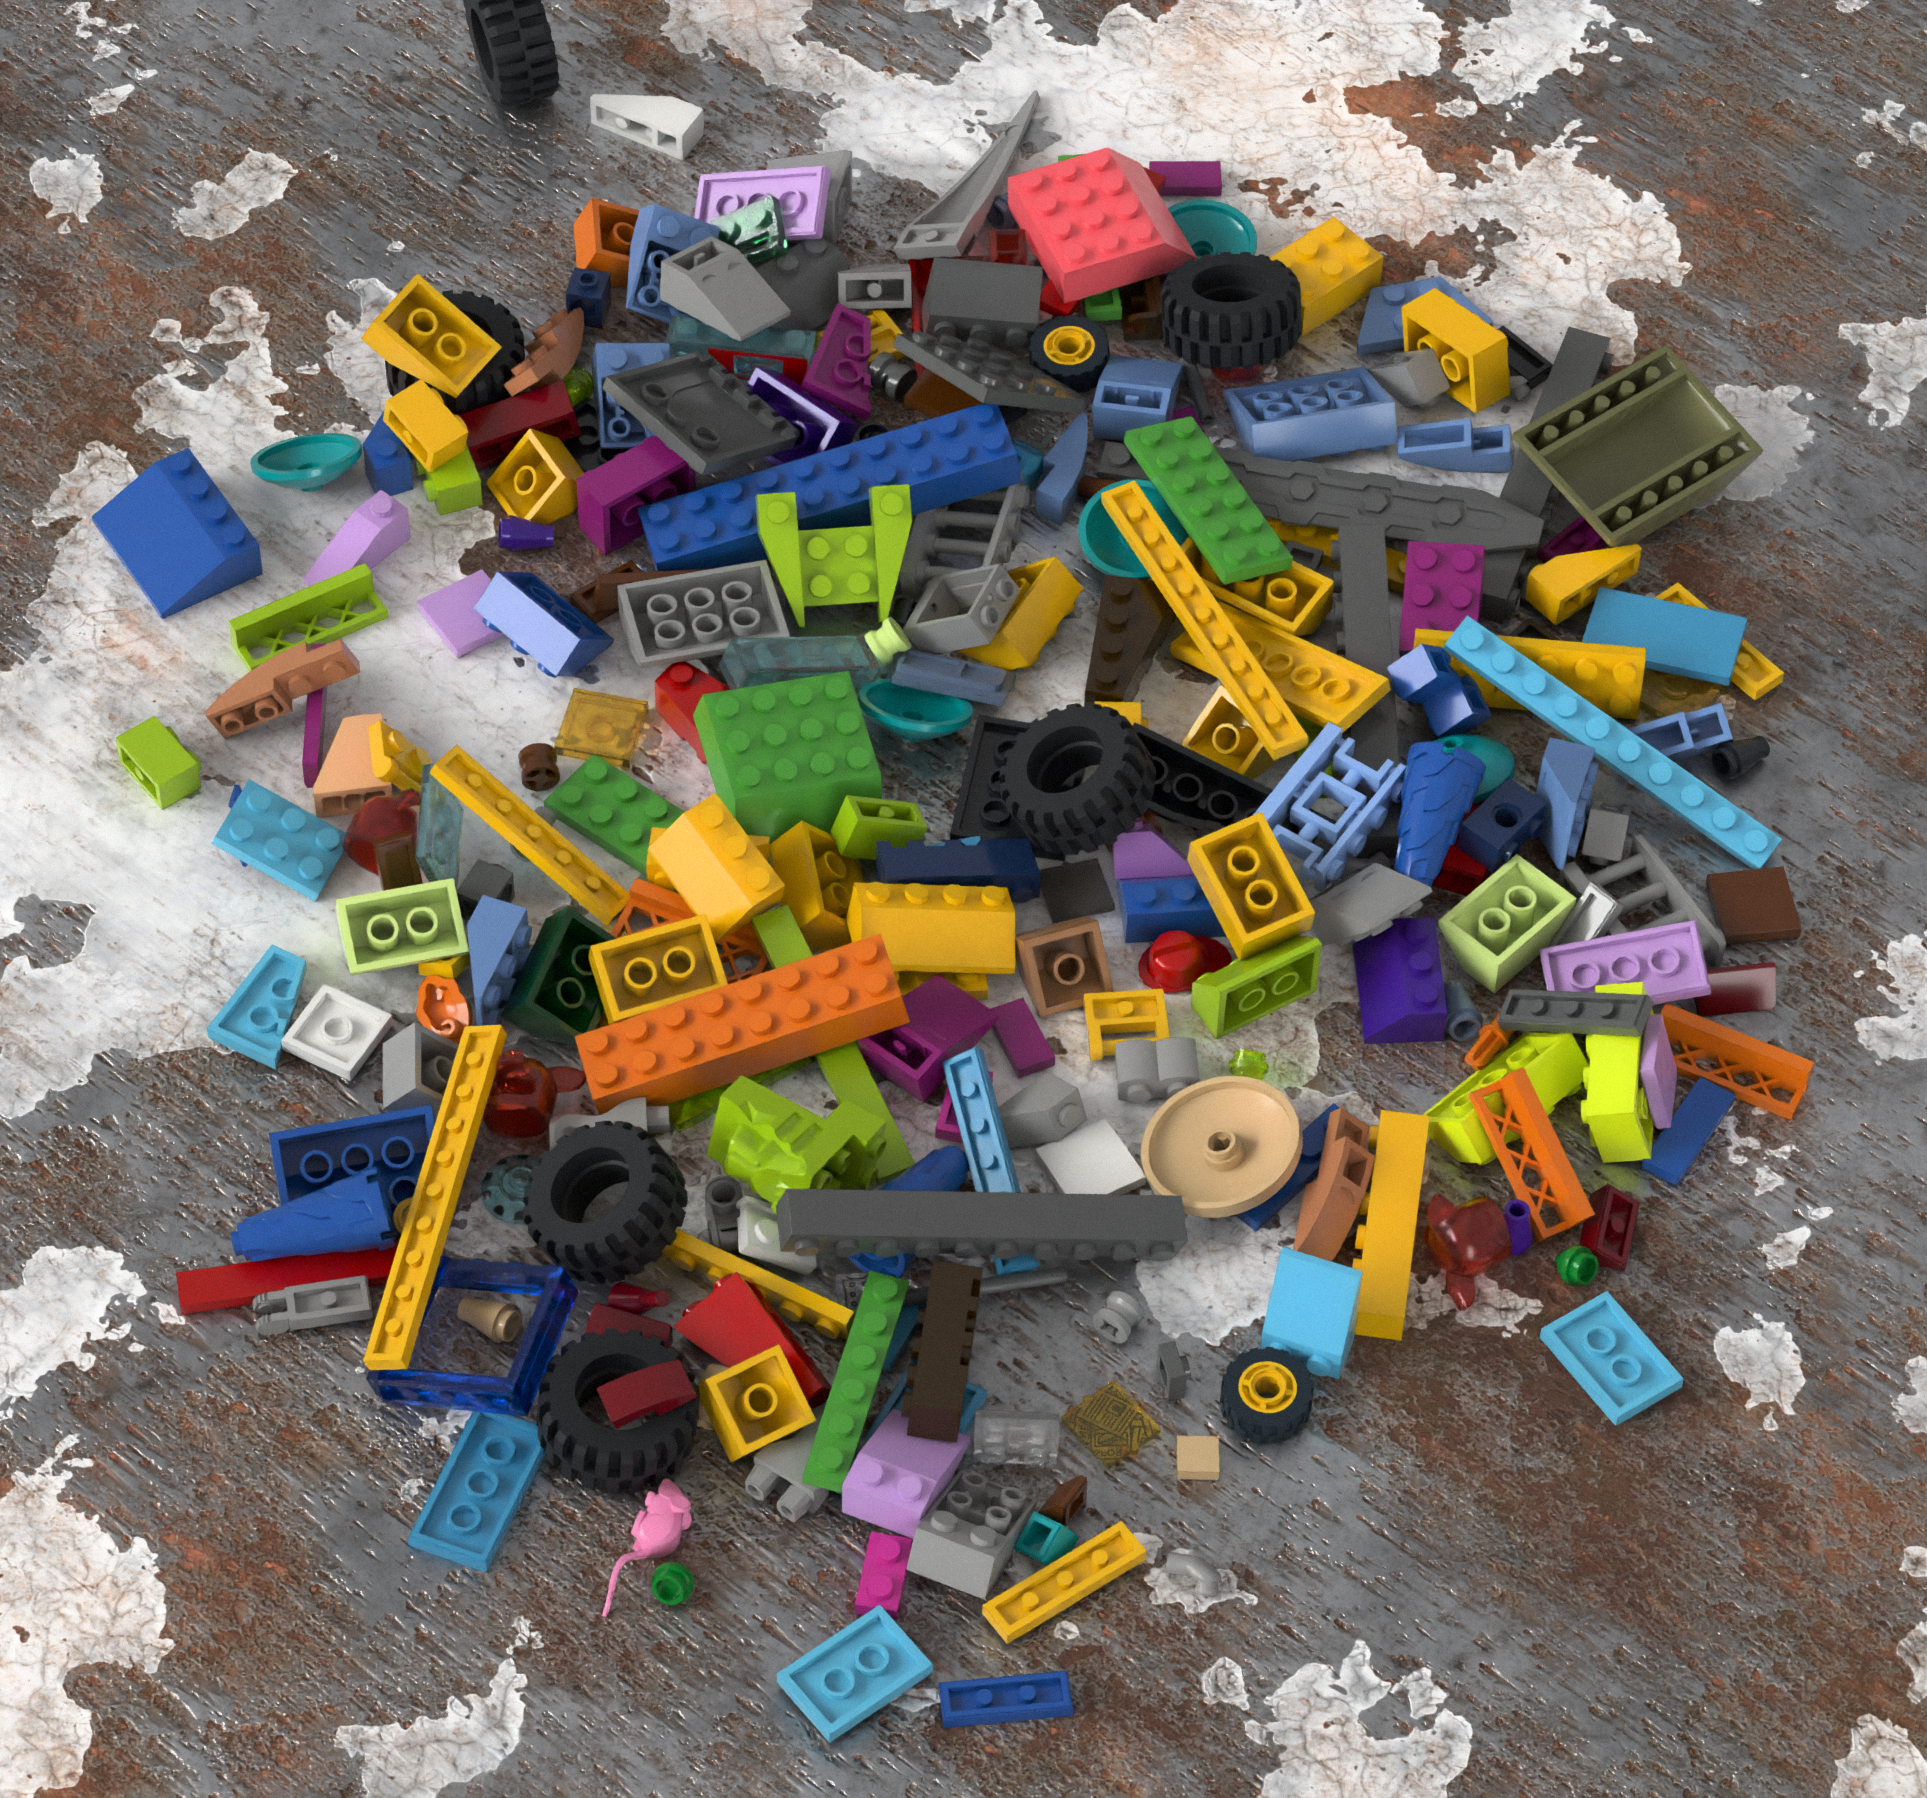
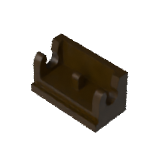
M1159 276L1118 287L1122 306L1121 325L1124 341L1163 339Z

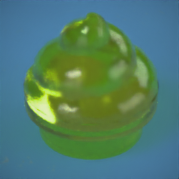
M571 368L569 373L562 379L573 404L581 402L586 397L590 398L593 394V378L583 368Z
M1245 1049L1235 1050L1233 1059L1229 1060L1228 1070L1232 1076H1246L1263 1080L1268 1073L1269 1064L1265 1062L1266 1054Z

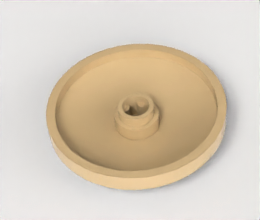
M1246 1076L1214 1077L1192 1084L1177 1092L1156 1111L1148 1123L1142 1138L1141 1164L1148 1183L1156 1195L1182 1196L1184 1214L1202 1218L1236 1215L1267 1201L1287 1183L1301 1157L1303 1147L1302 1128L1293 1105L1274 1086L1262 1080Z

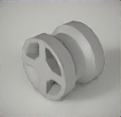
M1113 1291L1106 1299V1307L1099 1309L1094 1314L1092 1322L1096 1330L1103 1337L1120 1344L1127 1341L1131 1335V1327L1140 1324L1145 1313L1142 1306L1132 1296L1121 1291Z

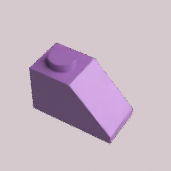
M1136 819L1134 821L1135 826L1128 833L1124 831L1118 835V841L1112 844L1113 874L1115 879L1193 875V871L1187 861V856L1151 824H1143L1142 819Z

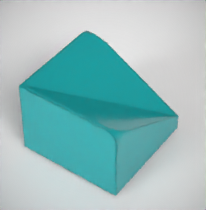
M1033 1511L1013 1549L1046 1567L1071 1552L1079 1536L1064 1525Z

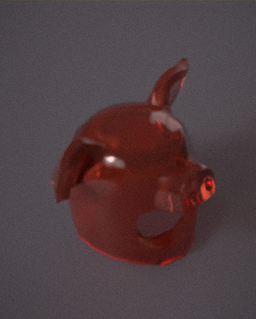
M408 788L400 792L395 798L382 795L366 801L357 810L345 831L343 848L348 857L365 870L379 877L372 839L408 829L413 834L417 855L425 852L429 845L430 836L420 830L418 814L411 808V806L421 805L420 794L415 789Z
M514 1049L505 1051L499 1056L497 1061V1070L483 1114V1121L489 1129L508 1137L527 1138L543 1134L552 1118L558 1093L572 1092L580 1089L587 1079L585 1072L564 1066L546 1068L541 1061L526 1058L522 1051Z
M1441 1194L1433 1196L1428 1206V1225L1424 1231V1242L1431 1249L1437 1265L1446 1271V1287L1458 1310H1466L1475 1300L1476 1291L1473 1278L1499 1265L1512 1254L1510 1233L1501 1211L1487 1197L1479 1196L1454 1207V1204Z

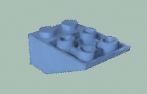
M656 204L641 208L630 244L626 309L693 331L696 318L660 300L661 261L710 236L718 239L721 227Z
M596 343L591 363L593 396L601 449H632L648 437L655 436L653 432L642 426L639 420L629 411L618 405L614 398L604 391L602 387L606 376L670 359L669 343Z
M1111 355L1098 380L1092 405L1093 437L1124 441L1125 431L1171 421L1183 363Z
M1550 737L1543 755L1536 796L1546 803L1543 815L1545 826L1538 836L1557 869L1564 870L1568 856H1576L1579 840L1583 835L1585 822L1591 809L1593 799L1591 792L1595 786L1599 764L1593 763L1594 747Z
M482 895L467 924L476 1025H501L503 1018L501 1016L502 1010L531 952L529 942L532 935V926L528 925L527 908Z

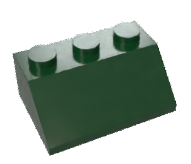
M567 907L546 918L501 1016L532 1037L577 1047L574 1036L595 1030L604 1012L588 959L590 946L617 938L571 907Z

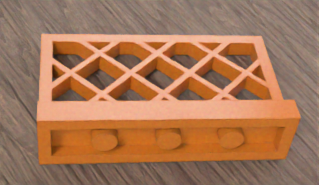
M636 878L629 890L630 899L610 934L615 938H621L695 917V914L680 894ZM636 912L649 917L653 926L632 933L629 922ZM751 922L718 942L724 950V953L719 954L721 963L729 962L734 974L726 978L728 984L767 971L770 963L751 926ZM746 955L760 959L756 968L739 973L734 962L735 959Z

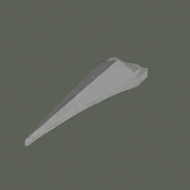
M1037 90L1032 92L1005 130L974 166L940 199L906 225L893 248L898 260L962 256L967 245L977 239L1039 103L1040 96Z

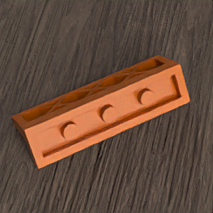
M1664 1004L1660 1014L1663 1017L1669 1043L1678 1046L1681 1054L1673 1056L1678 1075L1695 1082L1702 1077L1736 1094L1735 1098L1792 1120L1809 1087L1815 1062L1671 1004ZM1703 1058L1715 1061L1718 1069L1706 1072L1699 1069L1695 1061ZM1745 1073L1752 1076L1756 1084L1746 1087L1734 1082L1732 1075ZM1782 1088L1794 1093L1788 1105L1773 1099L1769 1091Z
M1524 1067L1468 1095L1518 1200L1524 1201L1530 1208V1222L1538 1242L1576 1227L1595 1215ZM1499 1092L1505 1105L1503 1117L1491 1113L1483 1097ZM1507 1129L1519 1134L1523 1142L1520 1154L1507 1148L1504 1142ZM1524 1166L1537 1171L1541 1179L1538 1191L1525 1185L1521 1177ZM1542 1203L1555 1208L1561 1223L1546 1229L1539 1214Z

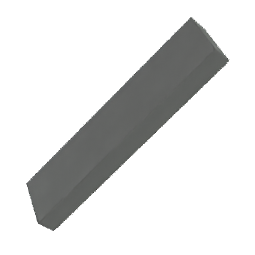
M1509 989L1497 1023L1502 1030L1641 1036L1654 1002L1649 995Z

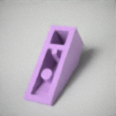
M383 490L377 492L354 510L303 577L304 583L312 586L366 563L370 570L411 538L408 508Z

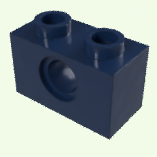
M1508 778L1461 824L1457 848L1494 873L1504 862L1507 863L1512 857L1519 854L1522 845L1528 839L1534 840L1541 833L1545 826L1543 815L1546 803Z

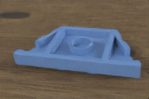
M1442 277L1374 287L1370 291L1356 352L1358 355L1404 348L1401 307L1434 288L1453 298L1470 312L1477 314L1492 327L1493 321Z

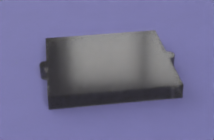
M1097 858L1075 863L1066 861L1060 866L1039 870L1040 891L1052 923L1115 911V903Z

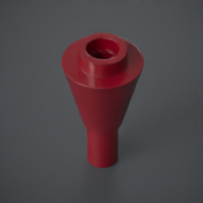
M627 1281L615 1284L608 1295V1306L637 1315H643L656 1307H665L670 1301V1296L665 1290L651 1291Z

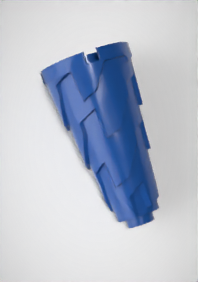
M1419 742L1410 746L1407 756V765L1401 791L1402 808L1397 828L1399 841L1394 871L1431 887L1434 879L1440 873L1450 846H1454L1466 812L1469 813L1479 785L1483 780L1486 765L1476 755L1455 746L1453 754L1443 752L1445 743Z
M950 1145L941 1147L939 1150L934 1149L897 1178L890 1179L878 1190L957 1192L967 1180V1173L970 1170L966 1153L961 1148ZM858 1253L848 1258L863 1272H867L866 1274H869L871 1270L889 1276L895 1274L896 1278H898L909 1268L915 1254L899 1253L892 1257H878L875 1253Z
M375 1166L359 1170L360 1173L336 1181L328 1187L308 1193L305 1196L287 1202L285 1205L244 1218V1222L237 1223V1231L231 1232V1240L236 1256L244 1254L246 1261L259 1262L296 1255L309 1256L332 1252H356L379 1248V1251L396 1247V1237L386 1238L385 1235L386 1233L396 1231L384 1182L378 1183V1181L372 1182L371 1179L381 1176L379 1167Z

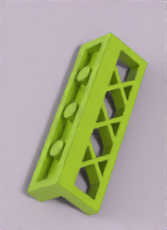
M364 563L229 620L231 643L250 672L267 660L305 641L310 647L313 644H328L388 618V610L375 593L372 572ZM367 600L374 609L365 614L351 612L353 606ZM327 617L339 619L338 625L329 629L319 627L318 623ZM292 632L306 634L304 639L297 643L283 641L285 635ZM259 646L271 648L270 654L254 660L249 653L250 650Z

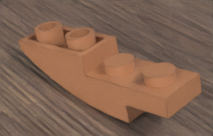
M580 306L569 313L564 308L549 317L546 323L532 332L535 338L525 346L529 355L526 356L524 361L511 369L514 376L504 384L511 397L527 387L530 390H534L560 381L569 373L576 362L583 340L584 312Z
M342 639L314 650L305 641L267 660L234 683L206 710V717L224 738H228L293 712V699L360 673L359 660Z
M1343 1108L1330 1112L1317 1180L1305 1185L1293 1247L1295 1251L1331 1262L1339 1252L1357 1216L1367 1189L1375 1158L1373 1154L1366 1150L1370 1127Z

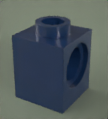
M575 267L566 291V311L569 313L580 306L584 312V326L603 329L611 306L610 273Z

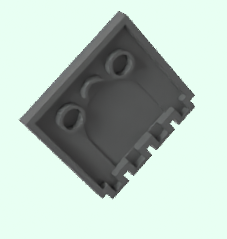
M914 331L913 335L897 334L893 348L982 403L1081 414L1089 406V400L1086 397L1068 388L1063 383L1045 374L1028 362L1023 361L1006 349L989 345L976 338H968L967 342H962L956 337L942 334L940 339L920 331Z
M698 351L606 376L602 387L604 391L614 398L618 405L629 411L639 420L642 426L653 432L664 442L666 447L676 452L694 471L701 475L793 449L796 440L800 436V431L783 416H778V412L757 394L753 395V391L734 374L728 373V369L712 355H702Z

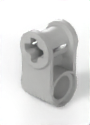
M718 1176L711 1179L705 1187V1215L709 1242L711 1245L726 1252L739 1250L737 1218L740 1216V1209L736 1208V1203L743 1197L742 1188L734 1178ZM727 1200V1201H730V1202H729V1203H726V1204H721V1203H718L717 1201Z

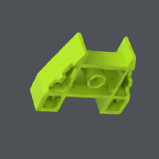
M909 484L870 487L871 526L798 531L795 492L756 495L758 536L766 551L797 629L805 628V607L877 602L878 623H883L888 618L912 524Z

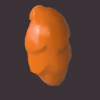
M429 975L422 981L415 1012L418 1020L424 1027L459 1044L464 1027L472 1026L473 1013L470 1001L463 996L461 988L454 979H443L437 975Z

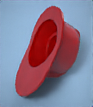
M1180 930L1168 931L1161 934L1142 954L1138 963L1139 976L1146 986L1151 989H1163L1165 994L1192 990V983L1200 976L1208 972L1214 973L1230 965L1232 957L1227 948L1217 940L1206 936H1192L1188 932Z

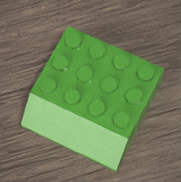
M849 671L702 695L693 713V718L718 797L747 835L770 837L771 844L801 820L831 835L830 830L846 795L882 799L881 772Z

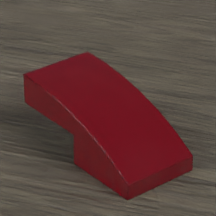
M680 1360L653 1365L624 1375L596 1388L609 1419L616 1429L653 1410L661 1416L697 1397Z

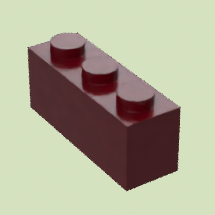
M563 380L458 415L466 424L468 430L466 444L477 470L503 462L529 429L558 437L561 441L582 435Z

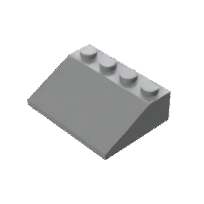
M766 560L617 585L619 619L626 643L640 669L791 643L790 634Z

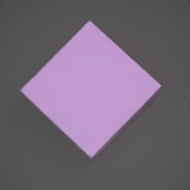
M479 570L417 601L418 610L457 658L505 635L503 632L498 633L487 627L482 621L484 617L474 609L491 582V579L483 570Z
M1662 1014L1649 1015L1644 1028L1639 1073L1654 1126L1657 1129L1671 1128L1678 1071Z

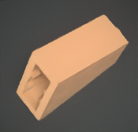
M382 713L343 717L313 787L316 817L321 818L394 809L392 783L381 781L373 774L368 726L379 720L383 721Z

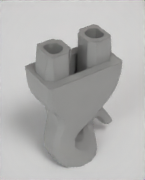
M646 1097L624 1101L602 1115L591 1116L563 1113L554 1116L549 1121L550 1151L558 1145L556 1141L563 1135L569 1137L576 1133V1128L583 1125H589L590 1128L595 1127V1122L611 1121L613 1124H615V1121L629 1122L634 1127L643 1128L649 1134L670 1133L669 1106H646ZM670 1138L655 1139L671 1157Z
M826 1404L811 1409L816 1421L798 1429L789 1439L770 1443L761 1448L754 1455V1468L745 1480V1491L758 1501H764L773 1489L782 1494L777 1501V1510L782 1516L792 1522L798 1520L807 1511L814 1514L825 1501L830 1491L802 1482L803 1473ZM860 1439L856 1453L860 1452L868 1440Z

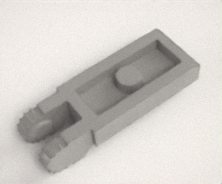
M365 1275L284 1287L285 1290L259 1294L252 1301L255 1312L267 1314L256 1320V1330L265 1336L283 1334L288 1329L291 1331L373 1318L368 1279ZM287 1307L288 1311L281 1312L284 1308Z

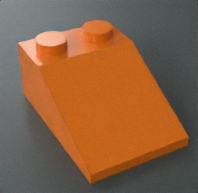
M591 198L573 224L577 268L610 273L611 288L627 287L630 244L639 210Z

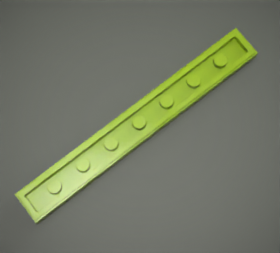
M788 904L751 917V926L772 969L813 956ZM853 1041L815 1054L839 1105L847 1099L887 1121L883 1135L887 1143L875 1165V1168L879 1170L876 1179L877 1184L881 1185L890 1179L897 1178L914 1165L915 1162L856 1042Z

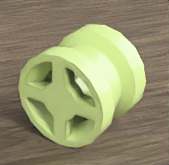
M891 617L885 619L882 627L877 631L870 630L864 635L868 646L884 665L890 664L894 659V655L898 652H906L911 648L907 635Z

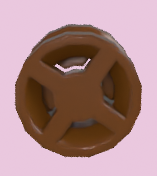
M534 743L520 751L518 759L519 766L522 768V784L525 788L532 791H545L558 784L560 773L559 768L556 766L557 754L553 746L545 743Z

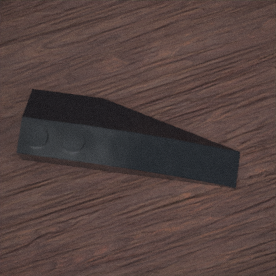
M1136 722L1133 724V728L1153 759V765L1156 768V780L1153 783L1155 789L1152 799L1146 801L1148 804L1147 811L1169 822L1215 832L1252 816L1273 791ZM1311 808L1309 809V811L1334 825L1337 822ZM1290 814L1281 824L1282 827L1295 834L1302 830L1301 827L1290 822ZM1317 836L1311 842L1324 849L1323 858L1333 847V845Z

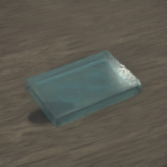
M435 763L423 765L415 859L429 882L454 878L457 891L464 809L457 797L429 774Z

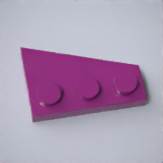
M837 303L800 387L801 390L865 421L871 413V402L868 401V390L871 386V374H868V358L871 355V319Z

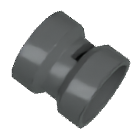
M885 351L876 356L868 368V374H871V385L877 389H885L887 396L895 401L903 400L917 380V371L907 364L900 365L895 356Z

